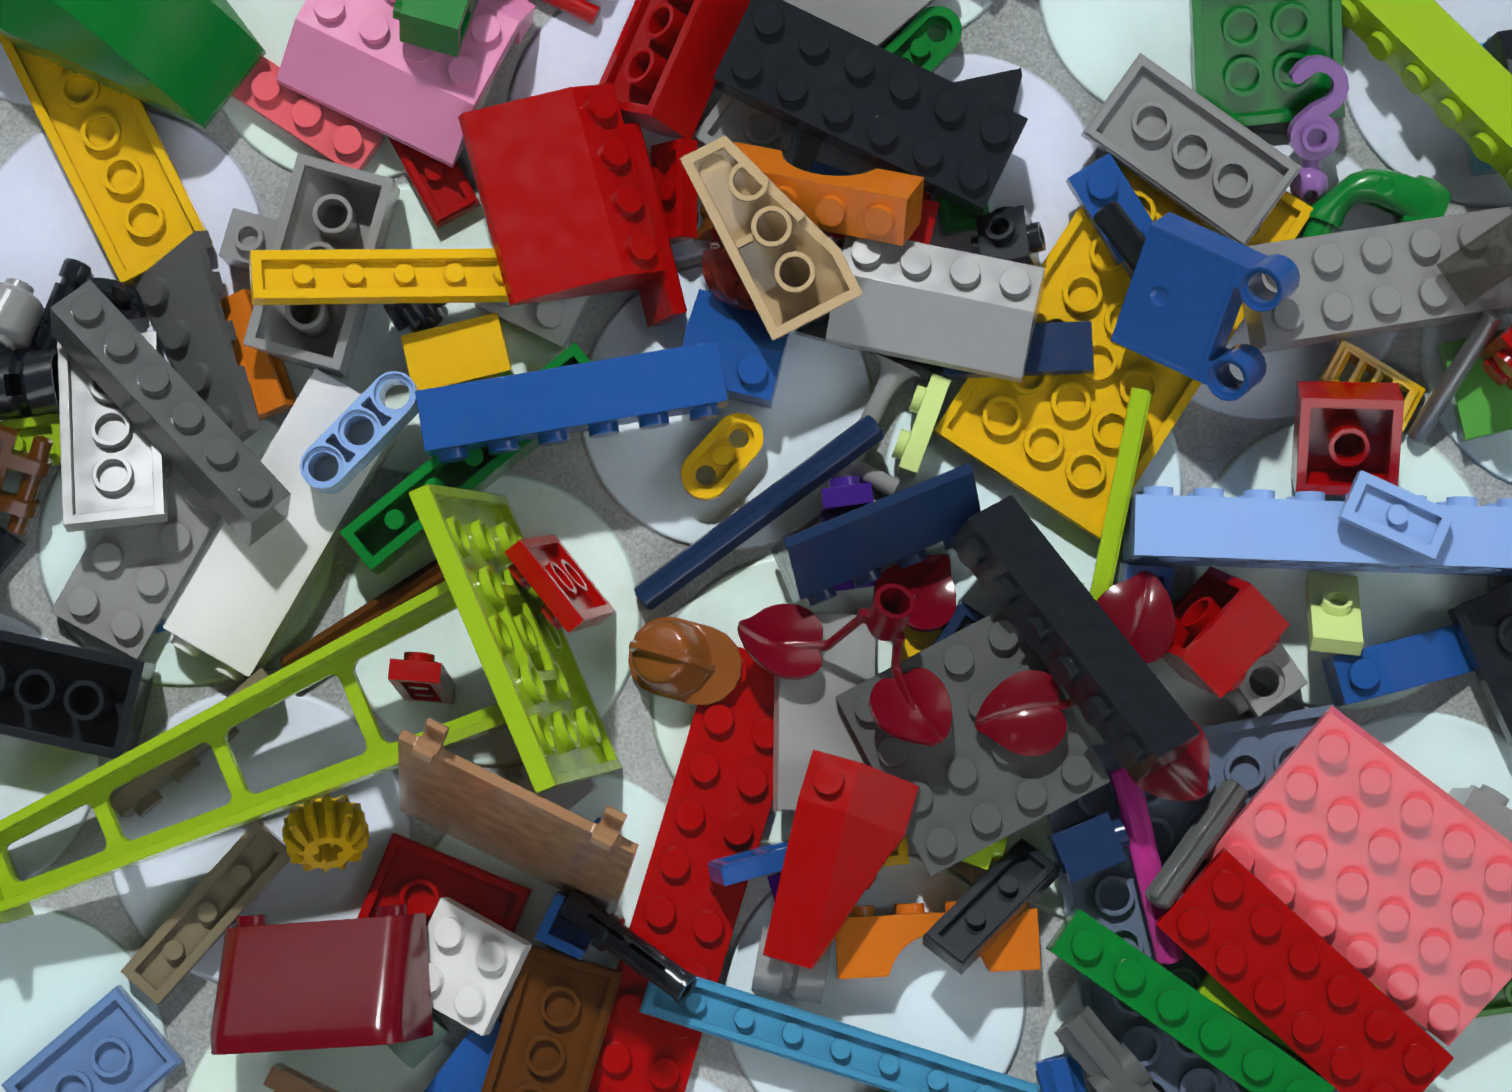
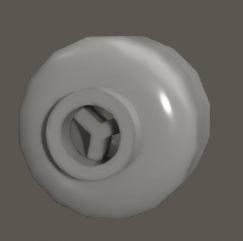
M7 278L5 283L0 282V354H14L15 350L21 351L28 348L32 343L44 311L40 300L33 295V287L15 278Z

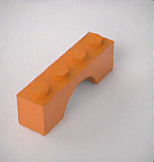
M734 142L820 230L903 246L920 225L924 177L878 168L862 174L848 176L821 175L801 170L789 164L784 159L782 150Z
M945 901V911L925 912L924 903L894 904L895 913L874 914V905H855L847 916V922L835 938L837 978L889 977L892 966L900 952L912 941L923 937L957 901ZM1028 907L980 956L988 971L1041 970L1038 908Z

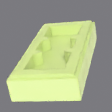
M1308 571L1305 580V596L1310 650L1360 656L1364 639L1358 577Z

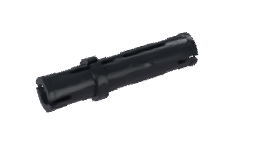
M579 890L572 892L562 904L559 910V917L567 920L592 939L591 945L601 952L608 950L638 974L671 996L678 1004L682 1003L690 995L697 983V976L685 970L655 946L624 925L625 919L616 912L608 914L583 896Z

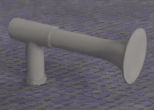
M874 353L879 359L880 364L879 379L860 419L870 415L878 424L896 390L906 380L921 376L880 354ZM864 454L830 478L858 476L859 481L863 483L871 482L873 488L886 494V496L894 494L900 482V478H894L861 461Z

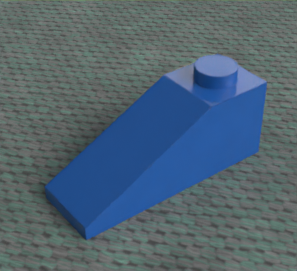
M1454 625L1362 648L1360 656L1339 654L1321 659L1335 707L1357 703L1474 671Z

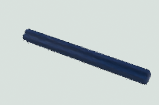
M870 415L861 418L637 584L634 592L638 600L646 609H655L882 441L885 437L883 430Z

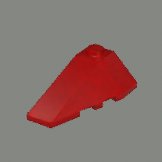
M817 750L812 751L796 805L763 956L810 970L816 967L847 922L849 913L865 890H869L877 879V873L892 851H896L906 837L920 790L918 785L861 762Z

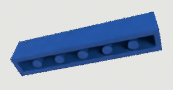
M718 340L415 391L424 451L429 457L438 456L439 463H450L468 459V451L488 448L490 455L510 453L519 450L518 442L538 439L539 446L563 444L569 442L568 434L588 431L590 438L611 436L619 433V425L637 422L639 423V429H654L669 425V417L689 414L690 421L707 420L720 416L719 409L728 407Z

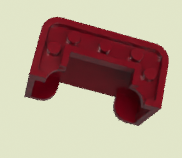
M407 904L376 906L377 916L356 919L267 924L266 914L237 916L236 926L226 927L210 1031L211 1054L226 1055L377 1046L403 1043L433 1036L426 914H407Z

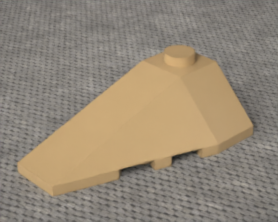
M726 135L680 158L772 341L805 326L863 295L841 249Z

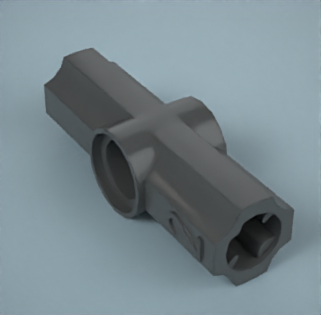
M1086 1005L1074 1013L1054 1032L1059 1039L1058 1041L1070 1056L1088 1074L1086 1079L1096 1092H1158L1152 1085V1082H1154L1153 1078L1125 1045L1121 1047L1089 1006Z

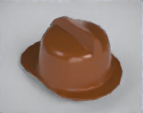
M659 617L647 622L636 633L634 639L629 644L628 663L632 677L641 688L655 695L693 705H710L722 701L735 689L741 677L742 659L737 645L726 633L707 625L676 617Z

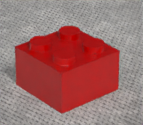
M1296 381L1291 478L1295 492L1319 491L1325 492V495H1345L1349 492L1356 474L1360 470L1398 486L1404 398L1398 383Z
M1210 566L1174 604V639L1168 651L1161 658L1181 678L1221 699L1226 693L1234 691L1242 684L1246 677V671L1260 656L1267 655L1278 645L1281 639L1280 635L1290 624L1251 583Z

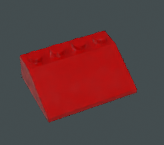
M613 83L568 87L464 112L458 116L510 306L636 290L665 271Z

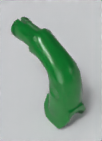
M1367 168L1349 174L1321 199L1311 205L1313 209L1310 212L1301 238L1341 231L1344 219L1354 204H1366L1399 217V223L1442 217L1450 203L1451 194L1438 181L1422 175L1413 177L1393 170Z

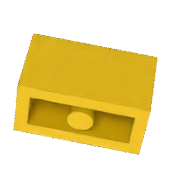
M498 313L400 336L410 378L419 390L514 375L502 320Z

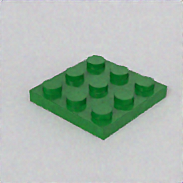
M1189 0L1193 90L1243 126L1291 122L1295 115L1304 107L1328 92L1330 78L1326 73H1314L1302 84H1296L1289 78V71L1296 62L1304 57L1317 54L1328 56L1343 67L1341 0ZM1344 102L1339 109L1329 114L1331 118L1345 117Z

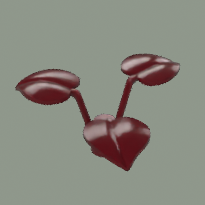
M948 554L927 555V559L904 569H900L899 564L886 569L882 573L883 577L876 580L870 608L859 609L855 618L827 640L821 641L823 626L818 617L809 609L796 604L773 605L761 610L750 618L739 621L737 631L749 656L770 674L790 680L814 676L819 672L822 665L820 651L832 649L861 624H866L873 637L881 641L891 640L893 643L891 659L893 678L881 679L874 685L870 693L869 709L876 724L884 732L895 738L926 746L941 745L949 733L952 722V707L948 691L943 682L934 673L925 668H914L904 675L901 671L902 644L905 640L903 632L906 626L919 632L940 630L948 624L955 612L956 593L951 576L950 556Z
M1142 571L1110 587L1098 598L1097 603L1145 663L1159 660L1168 651L1175 634V614L1168 592L1153 573ZM1039 670L1021 671L1002 681L990 692L977 713L974 726L977 731L988 736L1010 752L1029 757L1040 756L1055 749L1066 733L1067 722L1061 710L1075 708L1077 705L1071 698L1059 701V685L1053 680L1051 674ZM1193 720L1191 721L1199 729L1200 734L1179 757L1139 782H1136L1125 768L1128 776L1137 786L1152 795L1174 801L1197 800L1206 795L1210 764L1209 744L1204 732Z

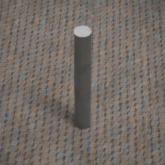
M1489 309L1484 311L1407 431V435L1411 439L1419 443L1425 442L1503 321L1499 314Z

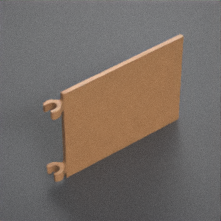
M428 718L421 737L405 729L401 731L398 737L401 812L568 894L579 890L583 896L608 914L617 912L639 845L620 834L627 814L607 805L600 823H594L447 751L443 744L449 732V727L431 718Z

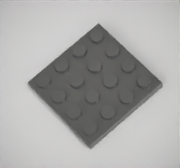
M1001 609L901 662L903 675L914 668L928 669L943 682L948 691L952 707V722L949 733L941 745L926 746L900 740L884 732L874 721L869 709L870 693L874 685L881 679L893 678L891 667L835 697L872 767L920 787L907 833L931 877L1111 781L1072 708L1061 710L1067 722L1066 733L1062 741L1055 749L1040 756L1029 757L1010 752L976 730L974 722L982 703L1002 681L1013 674L1027 670H1039L1050 674L1048 668L1033 649L1023 642L1018 630ZM1059 686V701L1065 700L1066 697Z

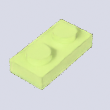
M932 373L928 386L918 382L908 410L917 413L912 431L909 432L901 429L892 454L893 458L901 460L897 473L916 478L950 385V379Z

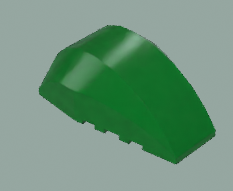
M0 0V34L21 50L57 63L60 67L76 74L85 75L101 82L106 87L120 93L124 92L154 108L203 129L210 124L266 54L263 47L227 0Z

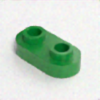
M929 7L923 10L885 50L934 72L957 49L962 35L961 22L958 16L946 7ZM933 28H939L945 33L946 37L941 42H933L927 35L928 31Z

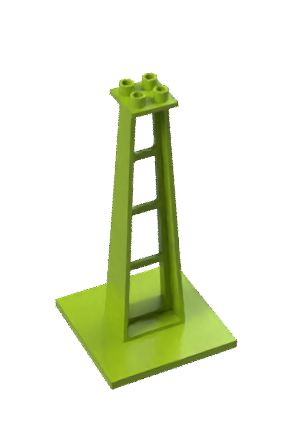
M426 484L409 492V496L446 581L0 820V924L33 915L34 912L30 905L33 902L399 768L398 741L392 743L384 739L356 674V665L361 659L456 609L460 613L495 695L497 704L444 723L443 725L449 727V732L443 744L446 750L508 727L536 793L602 777L621 769L622 766L563 628L558 630L547 620L540 609V606L544 603L532 587L529 590L523 588L509 571L508 566L512 562L504 552L518 540L524 539L506 495ZM331 675L337 676L366 741L365 752L259 793L251 792L247 787L229 744V730ZM424 731L415 735L421 737ZM202 743H208L214 752L231 793L230 802L225 806L137 839L130 840L126 838L110 802L112 791ZM84 805L91 806L106 838V848L97 854L21 881L8 847L12 843Z

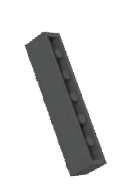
M88 280L50 308L51 335L249 547L288 517L291 493L91 280Z

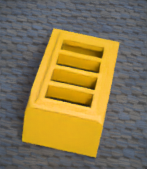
M1344 339L1339 341L1317 381L1341 382L1338 378L1346 363L1350 362L1355 365V368L1347 382H1359L1364 371L1372 374L1369 382H1381L1383 380L1387 383H1398L1400 390L1407 393L1404 399L1403 433L1426 389L1361 348Z

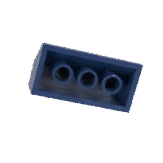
M967 463L786 537L770 549L792 602L796 603L806 599L809 607L836 597L837 594L834 587L851 579L854 587L858 588L882 578L883 576L879 568L897 561L900 569L909 567L927 559L928 556L925 549L943 542L946 551L952 549L953 547L950 544L967 518L981 511L971 464Z

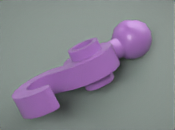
M1319 54L1304 57L1296 62L1289 71V78L1296 84H1302L1307 78L1318 72L1326 73L1330 78L1328 92L1321 98L1309 103L1296 114L1289 123L1287 130L1288 143L1292 150L1301 157L1302 167L1290 184V191L1292 195L1305 203L1316 202L1326 194L1328 177L1324 170L1320 168L1321 160L1333 153L1340 138L1339 128L1329 114L1340 108L1346 100L1349 90L1348 76L1343 67L1332 58ZM1312 190V198L1303 199L1305 193Z

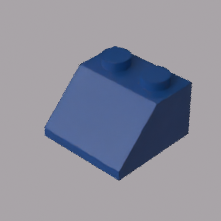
M699 289L685 330L682 346L718 340L727 398L771 409L790 333L772 341L753 302Z

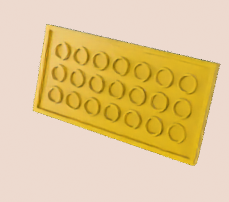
M1115 160L1153 222L1171 212L1214 231ZM1285 191L1246 246L1295 239L1308 220L1313 208ZM1080 206L1041 265V267L1045 268L1043 294L1036 323L1091 321L1093 374L1023 376L1022 383L995 377L967 378L933 430V433L1100 540L1131 388L1149 390V393H1151L1132 487L1133 490L1202 383L1111 341L1131 279L1122 264L1117 265ZM1243 303L1240 306L1228 342L1245 317Z

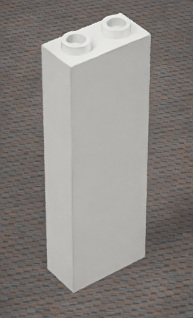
M315 368L261 459V462L291 493L288 517L250 547L224 522L163 626L164 629L175 635L171 644L196 658L201 650L218 659L213 668L237 682H240L244 675L251 677L257 670L264 668L342 536L340 531L349 524L404 428L340 492L326 494L306 483L300 471V462L303 454L361 395ZM359 421L354 424L349 434L350 442L354 445H364L369 442L374 434L373 424L370 421ZM330 456L320 459L314 468L317 481L325 482L334 478L338 472V462L335 457Z

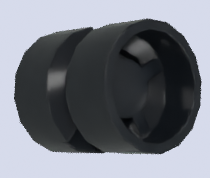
M55 348L27 351L22 360H19L13 353L0 355V420L20 418L24 415L26 409H30L36 416L59 413L58 352ZM17 375L21 377L23 395H20Z

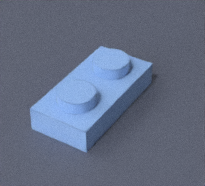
M1360 470L1356 474L1337 519L1432 561L1437 557L1456 512Z

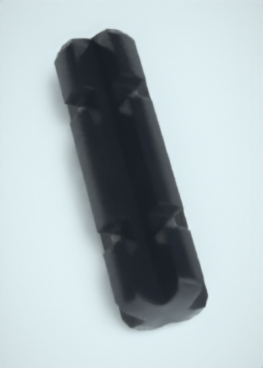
M72 258L64 260L58 274L62 279L60 283L55 282L41 317L44 320L43 326H38L32 340V344L40 350L55 348L57 350L58 341L51 335L50 308L86 283V278H89L91 274V268L87 264Z

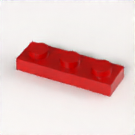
M404 652V659L390 658L388 680L404 700L454 704L456 684L443 664L435 661V655L423 652Z

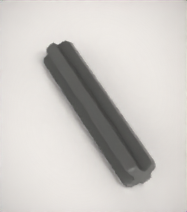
M1230 779L1220 784L1146 889L1145 897L1153 905L1162 910L1172 907L1248 798V791L1238 782Z

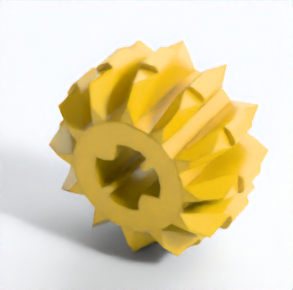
M326 794L322 798L312 799L304 804L293 806L290 808L289 816L284 818V826L282 827L283 843H286V851L291 863L302 864L305 872L315 868H321L324 874L330 868L335 867L345 870L347 862L361 860L362 851L368 848L370 837L368 823H366L361 803L350 802L347 795L331 798L329 794Z

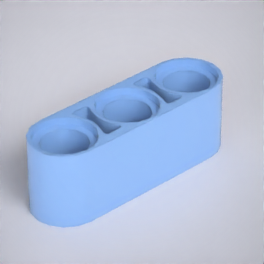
M398 371L386 372L379 376L305 451L301 458L300 471L306 483L319 492L326 494L338 493L347 487L417 415L418 407L415 391H418L419 388L408 375ZM395 385L408 387L410 393L409 400L403 407L391 409L385 406L384 399L388 389ZM359 421H370L374 427V434L371 440L364 445L352 444L349 437L352 426ZM323 457H335L338 462V472L335 477L325 482L317 481L314 474L317 462Z

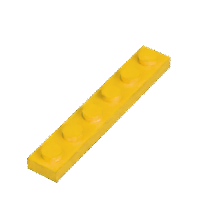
M494 248L250 250L249 254L252 305L509 302Z

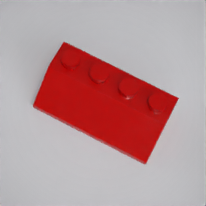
M635 0L599 84L613 83L623 120L630 123H639L641 128L661 136L692 139L713 91V77L751 0Z

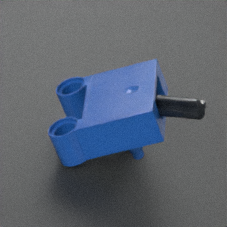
M1109 202L1098 210L1093 217L1094 222L1134 272L1111 341L1207 385L1212 394L1221 400H1238L1260 383L1266 374L1267 368L1265 357L1260 350L1253 345L1245 343L1237 344L1230 349L1226 348L1242 301L1252 310L1265 312L1272 310L1295 293L1299 286L1300 274L1294 261L1280 254L1267 256L1171 212L1153 222L1145 238L1118 202ZM1262 273L1273 278L1277 286V292L1266 288L1262 280ZM1229 364H1233L1240 369L1243 374V381L1233 376L1230 372Z

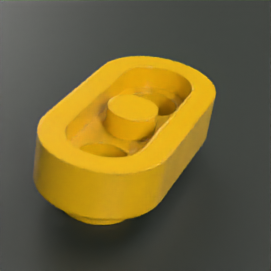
M732 413L720 420L683 462L681 480L683 487L689 495L698 500H714L720 497L762 450L764 435L759 422L746 413ZM736 431L746 433L749 438L747 445L743 448H735L729 442L730 436ZM705 467L711 468L716 474L715 480L708 485H703L696 479L697 472Z

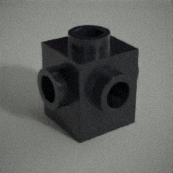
M1024 205L1000 207L991 213L976 216L978 236L971 237L972 253L1040 267L1039 252L1046 250L1043 229L1039 221L1032 223Z

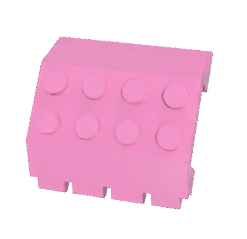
M306 0L294 21L276 78L277 83L452 168L466 145L458 116L464 112L477 109L512 42L521 44L533 21V14L536 5L531 3L532 0H479L459 55L454 57L401 42L399 39V20L393 19V9L396 0Z

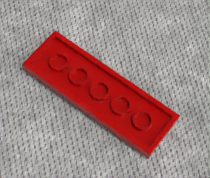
M1224 847L1183 890L1172 907L1166 909L1155 921V924L1339 1092H1424L1454 1059L1445 1048Z

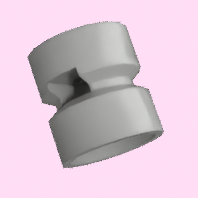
M762 927L751 991L779 996L784 990H790L793 999L821 1004L832 943L816 967L810 970L763 956L769 928Z

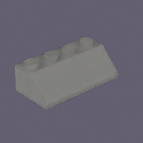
M298 153L270 250L384 249L401 192L395 179ZM368 304L254 305L243 345L313 370L316 368L324 373L347 378Z
M846 235L842 253L863 295L830 312L826 343L1022 383L1043 294L1044 267L909 240L903 246Z

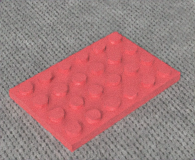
M1332 705L1226 828L1205 858V860L1210 862L1224 847L1365 977L1379 987L1399 1008L1447 1046L1460 1035L1512 978V842Z

